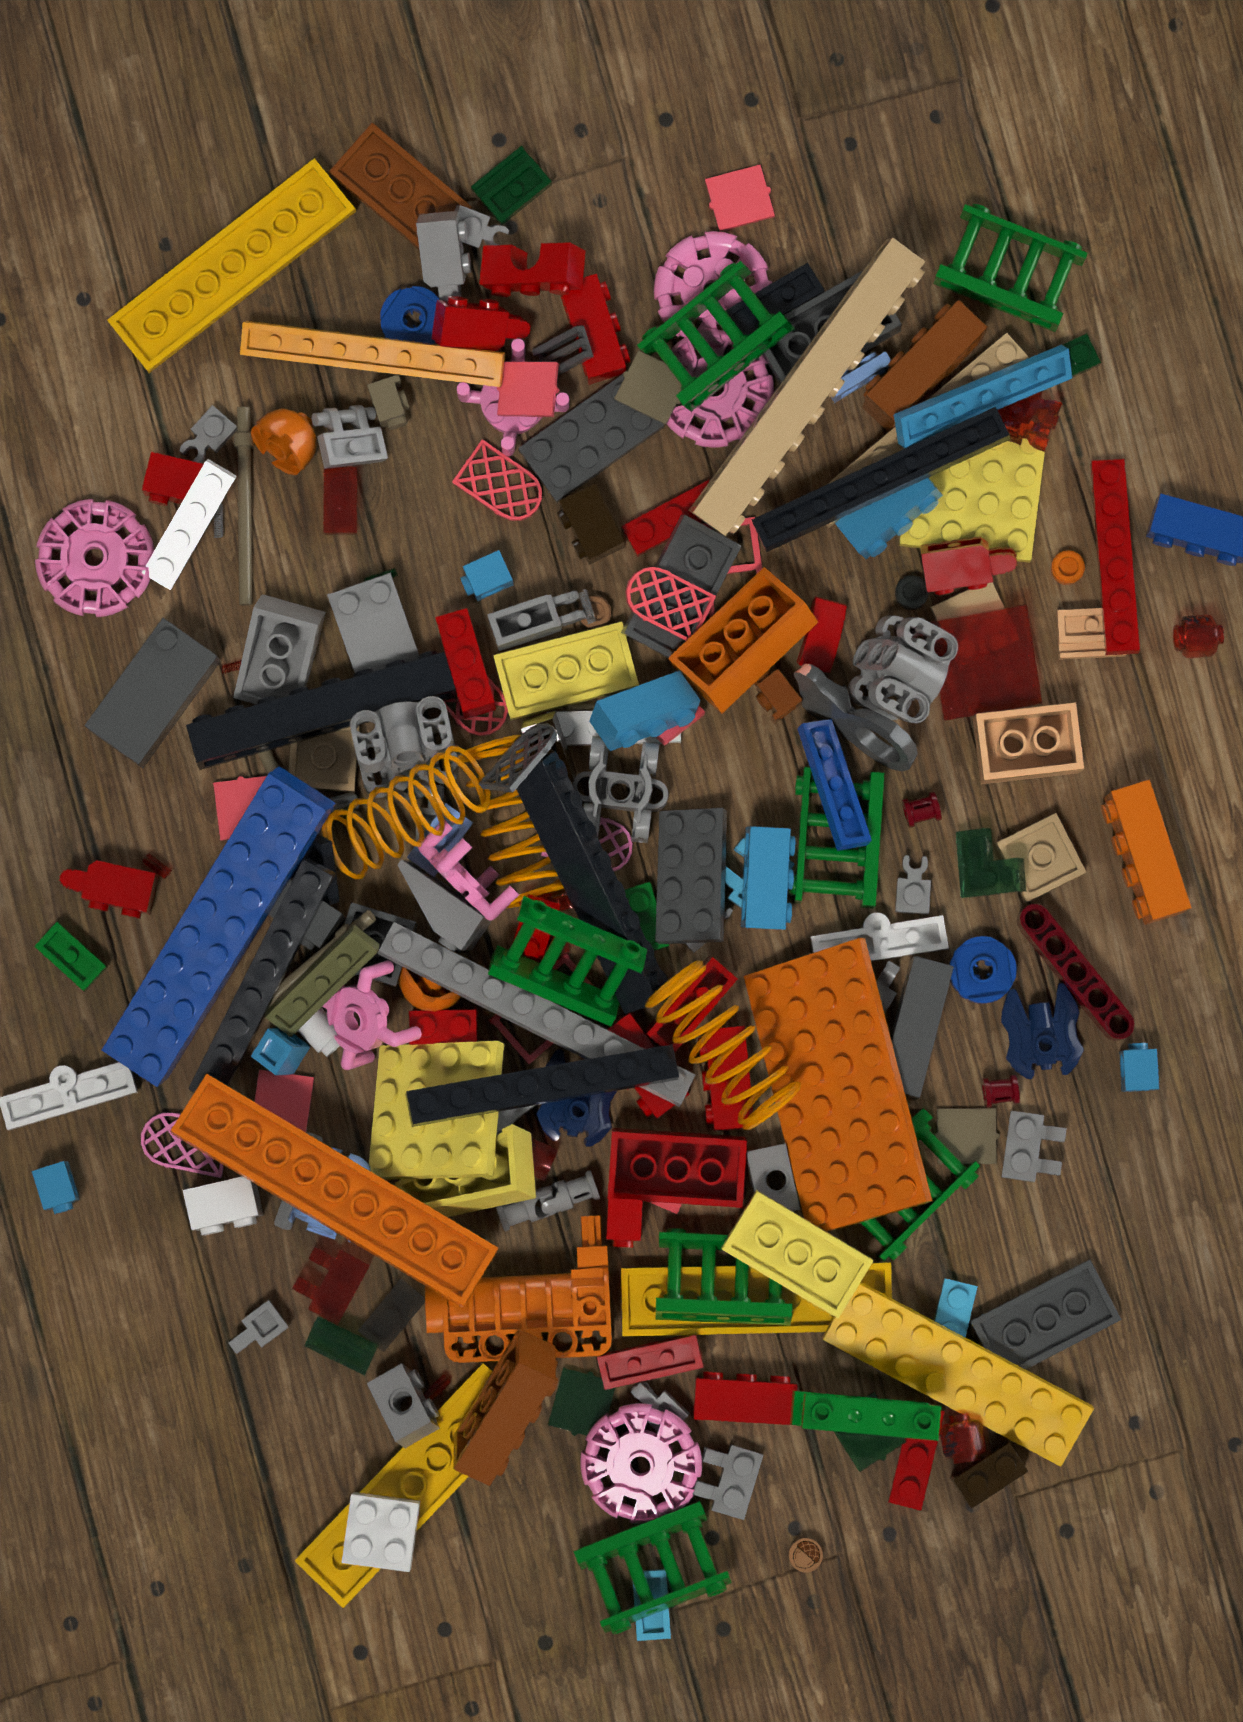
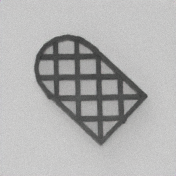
M548 723L539 724L524 732L479 782L481 788L513 793L554 745L557 738V732L554 727ZM550 733L549 738L543 740L544 736ZM538 740V743L536 745L530 747L531 743ZM524 748L523 752L516 755V751ZM538 749L536 754L529 757V753ZM524 757L523 761L515 764L516 760ZM510 764V768L501 772V768ZM523 766V770L515 773L516 769ZM509 774L508 778L501 781V777Z

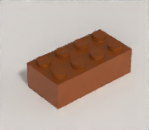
M960 300L952 307L947 303L934 317L936 320L933 322L931 329L922 328L912 339V345L909 347L910 350L906 354L901 350L888 364L890 367L886 371L887 374L884 377L878 374L866 386L865 389L867 391L863 394L865 400L862 408L887 432L895 427V413L922 403L982 342L988 327Z
M518 1329L454 1433V1470L488 1486L492 1484L496 1475H503L507 1468L508 1456L511 1451L519 1449L525 1437L524 1430L529 1422L535 1423L542 1409V1401L546 1396L551 1397L557 1387L556 1369L558 1361L555 1360V1345Z

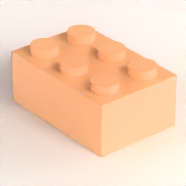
M1076 702L979 713L973 718L981 784L1078 774L1084 769Z

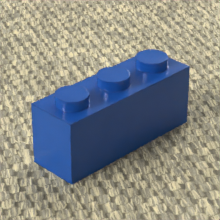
M1160 493L1156 499L1146 537L1153 539V544L1165 548H1172V545L1185 548V553L1197 557H1204V554L1217 557V562L1224 565L1236 566V563H1243V516Z

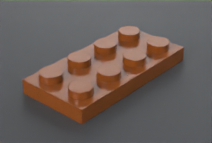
M373 123L369 125L329 171L335 180L418 250L416 222L419 214L455 211L457 205L472 210L471 205Z

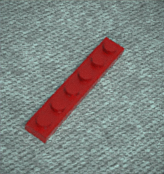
M1125 459L1093 460L1090 464L1105 655L1139 654L1140 643Z

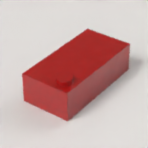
M612 1127L607 1199H638L647 1202L743 1208L747 1138L746 1136Z

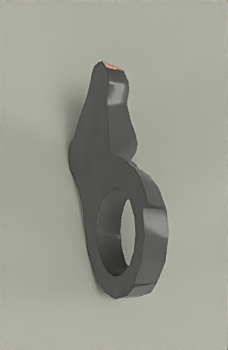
M804 664L794 673V677L799 685L802 706L810 715L819 720L832 719L835 730L863 753L883 766L898 771H906L911 768L918 754L916 744L897 723L873 710L864 708L857 710L852 707L847 690L848 687L845 684L840 686L826 678L819 668L811 664ZM871 730L884 737L893 747L880 740Z

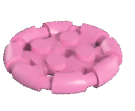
M710 231L704 232V236L693 238L691 235L683 239L665 255L667 260L663 266L658 267L655 276L654 299L659 302L660 310H658L662 321L666 322L703 292L707 284L714 283L720 278L721 271L733 263L730 259L726 258L729 251L740 257L737 263L742 261L752 272L749 276L754 275L756 284L750 286L754 294L772 284V281L768 280L766 273L769 269L766 262L752 245L741 243L736 240L737 236L729 233ZM708 248L710 257L698 260L696 251ZM678 265L686 269L682 279L674 275ZM734 288L718 300L725 311L743 301ZM680 295L682 305L673 306L671 297ZM707 309L696 318L702 321L698 330L703 337L708 338L712 348L722 347L728 336L719 335L716 326L718 322ZM682 330L676 334L677 337L680 335L684 338L686 337Z
M718 330L719 335L728 336L725 331ZM687 337L671 348L692 377L698 378L707 370L708 364L703 358L697 359L696 348ZM727 337L722 347L712 349L718 356L724 357L726 349L732 350L734 343ZM762 354L725 384L721 395L710 396L692 412L683 405L675 407L667 423L670 429L681 438L688 437L696 441L695 445L702 447H726L729 442L740 440L774 394L773 375H769L766 364L768 362ZM753 370L756 379L747 382L743 372ZM746 397L755 402L752 411L742 407ZM694 416L705 420L702 429L691 425ZM732 417L735 427L723 430L721 422H726Z
M85 499L62 508L63 512L54 520L51 517L46 523L36 545L39 548L38 559H35V567L44 591H49L55 599L53 601L58 606L80 616L88 613L96 614V617H104L128 608L126 604L136 596L139 598L151 579L149 578V568L145 566L154 552V545L145 524L141 525L135 519L136 514L133 511L110 500H106L103 503L94 502V499ZM93 515L104 516L103 524L92 523ZM73 522L78 529L68 537L63 529ZM122 527H126L131 533L124 540L116 533ZM61 549L60 560H52V550ZM91 549H99L103 552V561L97 566H90L86 563V554ZM128 554L138 556L137 566L128 565ZM67 575L72 583L64 589L59 581ZM122 579L127 587L117 594L112 587L118 585ZM86 590L97 591L96 601L85 599Z
M646 1403L624 1405L619 1407V1411L611 1415L606 1413L588 1432L585 1438L588 1441L586 1449L581 1451L580 1468L584 1485L590 1487L593 1493L591 1497L595 1503L609 1515L615 1518L621 1516L630 1519V1523L644 1524L684 1508L694 1496L693 1492L697 1477L702 1475L701 1450L698 1442L694 1443L689 1434L692 1430L673 1412L667 1409L663 1412L652 1408L653 1404ZM647 1421L660 1425L658 1434L645 1430ZM625 1423L629 1431H626L620 1437L616 1427ZM678 1440L682 1451L674 1454L671 1443ZM600 1446L610 1449L607 1459L598 1455ZM635 1457H645L650 1463V1469L645 1473L636 1472L631 1464ZM674 1471L684 1473L682 1482L672 1480ZM609 1475L614 1485L604 1487L601 1478ZM662 1492L666 1501L657 1504L652 1496ZM624 1495L637 1499L635 1507L622 1503Z

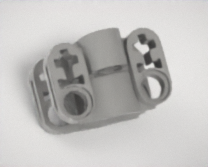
M893 615L884 616L876 625L877 637L864 640L854 654L853 665L861 670V674L854 677L848 685L847 690L850 700L864 709L873 710L890 720L900 719L909 723H920L929 715L930 704L937 697L945 682L948 665L957 654L958 643L953 635L919 617H907L904 619L903 617ZM888 625H894L897 636H890L891 632L887 630ZM922 636L925 640L916 637ZM939 638H944L948 649L945 655L939 657L934 651L935 642ZM861 685H867L866 689L869 690V696H863V692L859 690ZM890 696H894L897 698V701L887 698ZM916 699L919 702L920 709L916 716L910 717L907 712L912 701Z
M435 696L423 698L418 703H393L382 707L376 712L362 710L357 712L350 721L355 753L360 766L364 788L368 794L375 787L389 788L390 781L395 776L405 775L409 777L410 770L416 764L430 765L431 758L436 753H443L449 746H455L446 705L442 699ZM435 707L441 710L440 716L435 719H426L423 716L424 711L428 708ZM365 721L373 722L375 728L371 732L363 734L357 731L361 723ZM440 733L442 744L435 745L433 734ZM369 747L374 748L376 754L374 759L368 758L367 749ZM452 752L450 754L452 756L457 757L456 752ZM438 760L435 763L434 768L438 769L441 773H443L446 776V772L441 771L440 762ZM449 760L451 772L454 779H456L459 775V766L452 760ZM419 770L414 775V779L429 791L428 770ZM380 771L382 784L375 785L374 773ZM434 774V781H436L437 783L444 784L443 781ZM398 782L394 788L398 790L402 797L410 800L408 782ZM413 785L415 798L424 797L425 795ZM378 793L375 798L385 797L387 793Z
M593 736L589 770L592 771L578 774L572 786L579 793L577 789L578 784L583 780L589 779V796H584L580 793L579 795L584 804V811L588 819L596 828L597 838L601 810L606 808L634 812L631 842L648 843L651 812L662 810L668 801L666 785L659 780L651 778H656L659 744L643 742L639 775L606 771L609 749L600 737ZM619 783L625 784L630 790L629 796L624 800L615 799L611 795V788ZM652 787L658 788L663 794V799L657 804L649 803Z

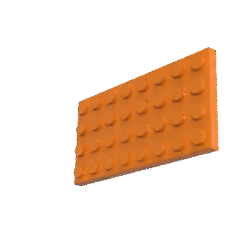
M857 938L745 975L744 980L761 1048L772 1046L771 1051L764 1057L768 1076L782 1066H788L787 1072L771 1085L773 1095L790 1083H801V1088L796 1095L777 1112L804 1218L829 1232L931 1202L932 1197L865 938Z

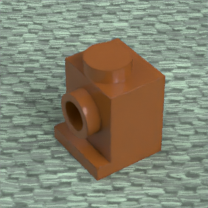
M779 669L772 674L768 670L754 683L759 693L755 696L759 704L766 712L770 709L774 712L771 716L774 724L802 703L800 696Z

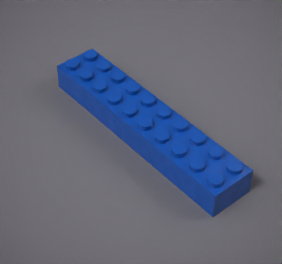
M280 766L268 773L102 1048L103 1052L156 1087L160 1086L170 1077L336 805L335 802Z

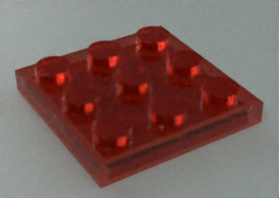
M1026 604L928 621L953 635L958 643L957 654L948 665L947 676L939 692L944 721L974 716L979 713L996 712L1042 703ZM939 638L934 644V651L939 657L945 655L948 649L947 642L944 638Z

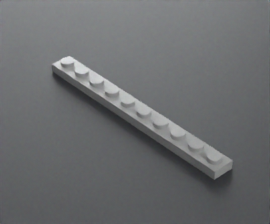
M393 922L378 951V954L584 1059L644 1049L545 998L488 975V969ZM677 1066L679 1072L678 1080L640 1087L679 1107L695 1074Z

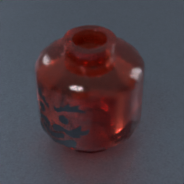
M1209 614L1183 616L1178 625L1173 627L1175 650L1180 651L1183 657L1189 659L1212 657L1216 654L1218 645L1224 643L1223 626L1221 624L1217 625L1214 617Z
M969 1413L949 1416L950 1423L944 1424L940 1428L944 1456L948 1459H953L954 1464L980 1460L979 1455L986 1451L982 1422L977 1419L970 1420Z

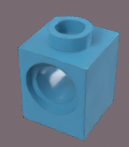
M499 550L463 566L465 576L460 577V580L467 595L469 596L474 593L477 602L513 586V579Z
M268 1028L251 1057L276 1076L290 1075L295 1073L311 1046L295 1034L289 1037L279 1028Z
M1148 1043L1128 1044V1050L1119 1052L1121 1091L1158 1090L1157 1049H1148Z
M62 1161L32 1171L43 1210L53 1209L54 1215L73 1209L72 1202L80 1200L68 1161Z

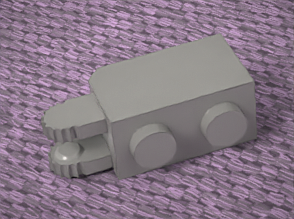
M459 211L419 214L416 227L423 281L430 287H438L440 300L448 301V296L461 297V284L465 282L466 273H471L470 254L464 253L462 242L467 241L466 222L460 221Z
M571 591L552 597L551 594L544 595L487 614L499 652L562 631V627L585 619L584 610H576L561 617H558L556 607L573 603L579 599L578 592Z

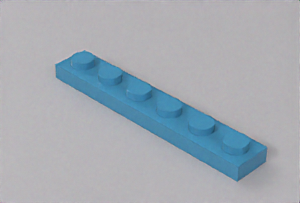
M1059 345L895 413L894 420L898 444L907 448L993 407H996L998 410L1072 379L1069 349Z

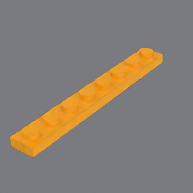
M244 321L242 324L240 355L494 387L502 386L505 353L445 347L438 344Z

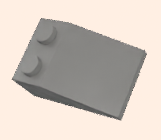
M391 573L327 595L355 673L365 669H373V672L386 668L388 663L396 660H405V663L418 659L419 653Z
M262 594L253 607L233 698L257 704V701L262 698L275 696L276 699L290 696L289 692L294 689L306 687L326 612Z
M401 859L398 867L433 931L441 936L438 942L453 952L456 950L458 952H461V950H473L492 921L485 919L463 895L436 876L433 877L410 860Z

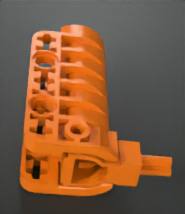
M601 1215L580 1216L582 1247H577L578 1269L571 1270V1273L482 1277L463 1308L425 1286L427 1333L444 1332L445 1353L450 1360L458 1363L499 1361L510 1344L508 1334L515 1335L518 1329L542 1340L544 1339L542 1332H548L547 1342L552 1345L553 1338L557 1333L565 1332L569 1334L572 1338L571 1348L567 1351H559L555 1348V1358L590 1357L605 1354L611 1347L612 1334L607 1246H602ZM582 1330V1338H590L593 1331L597 1330L600 1336L606 1337V1343H601L598 1350H595L591 1343L582 1344L584 1351H576L578 1338L575 1331ZM493 1335L500 1337L504 1342L502 1353L497 1355L489 1353L486 1349V1340ZM474 1336H481L478 1346L481 1356H475L477 1349H468L464 1351L463 1356H459L458 1350L452 1349V1344L458 1342V1337H463V1342L467 1344L476 1342Z

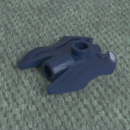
M1063 983L1057 985L1053 1017L1050 1004L1039 1003L1028 1005L1029 1020L1016 989L1009 990L1001 1016V1023L1008 1032L1010 1044L1006 1056L1007 1061L1017 1073L1026 1079L1034 1077V1070L1031 1069L1032 1064L1041 1066V1070L1052 1069V1064H1057V1061H1060L1062 1065L1060 1067L1061 1074H1069L1077 1066L1084 1048L1077 1038L1076 1023L1080 1012L1075 999L1066 985Z
M556 1050L546 1066L565 1063L564 1051ZM617 1091L545 1103L541 1105L536 1115L543 1131L551 1140L556 1141L559 1139L561 1134L559 1128L567 1131L568 1137H578V1134L586 1132L584 1145L591 1147L600 1142L612 1128L609 1108L610 1102Z

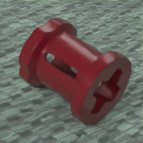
M934 791L929 792L928 796L911 801L907 798L902 799L903 811L909 828H913L915 823L930 819L942 820L939 802Z
M1010 1075L1007 1079L991 1081L988 1078H982V1094L985 1107L991 1108L992 1104L1005 1102L1020 1103L1017 1076Z

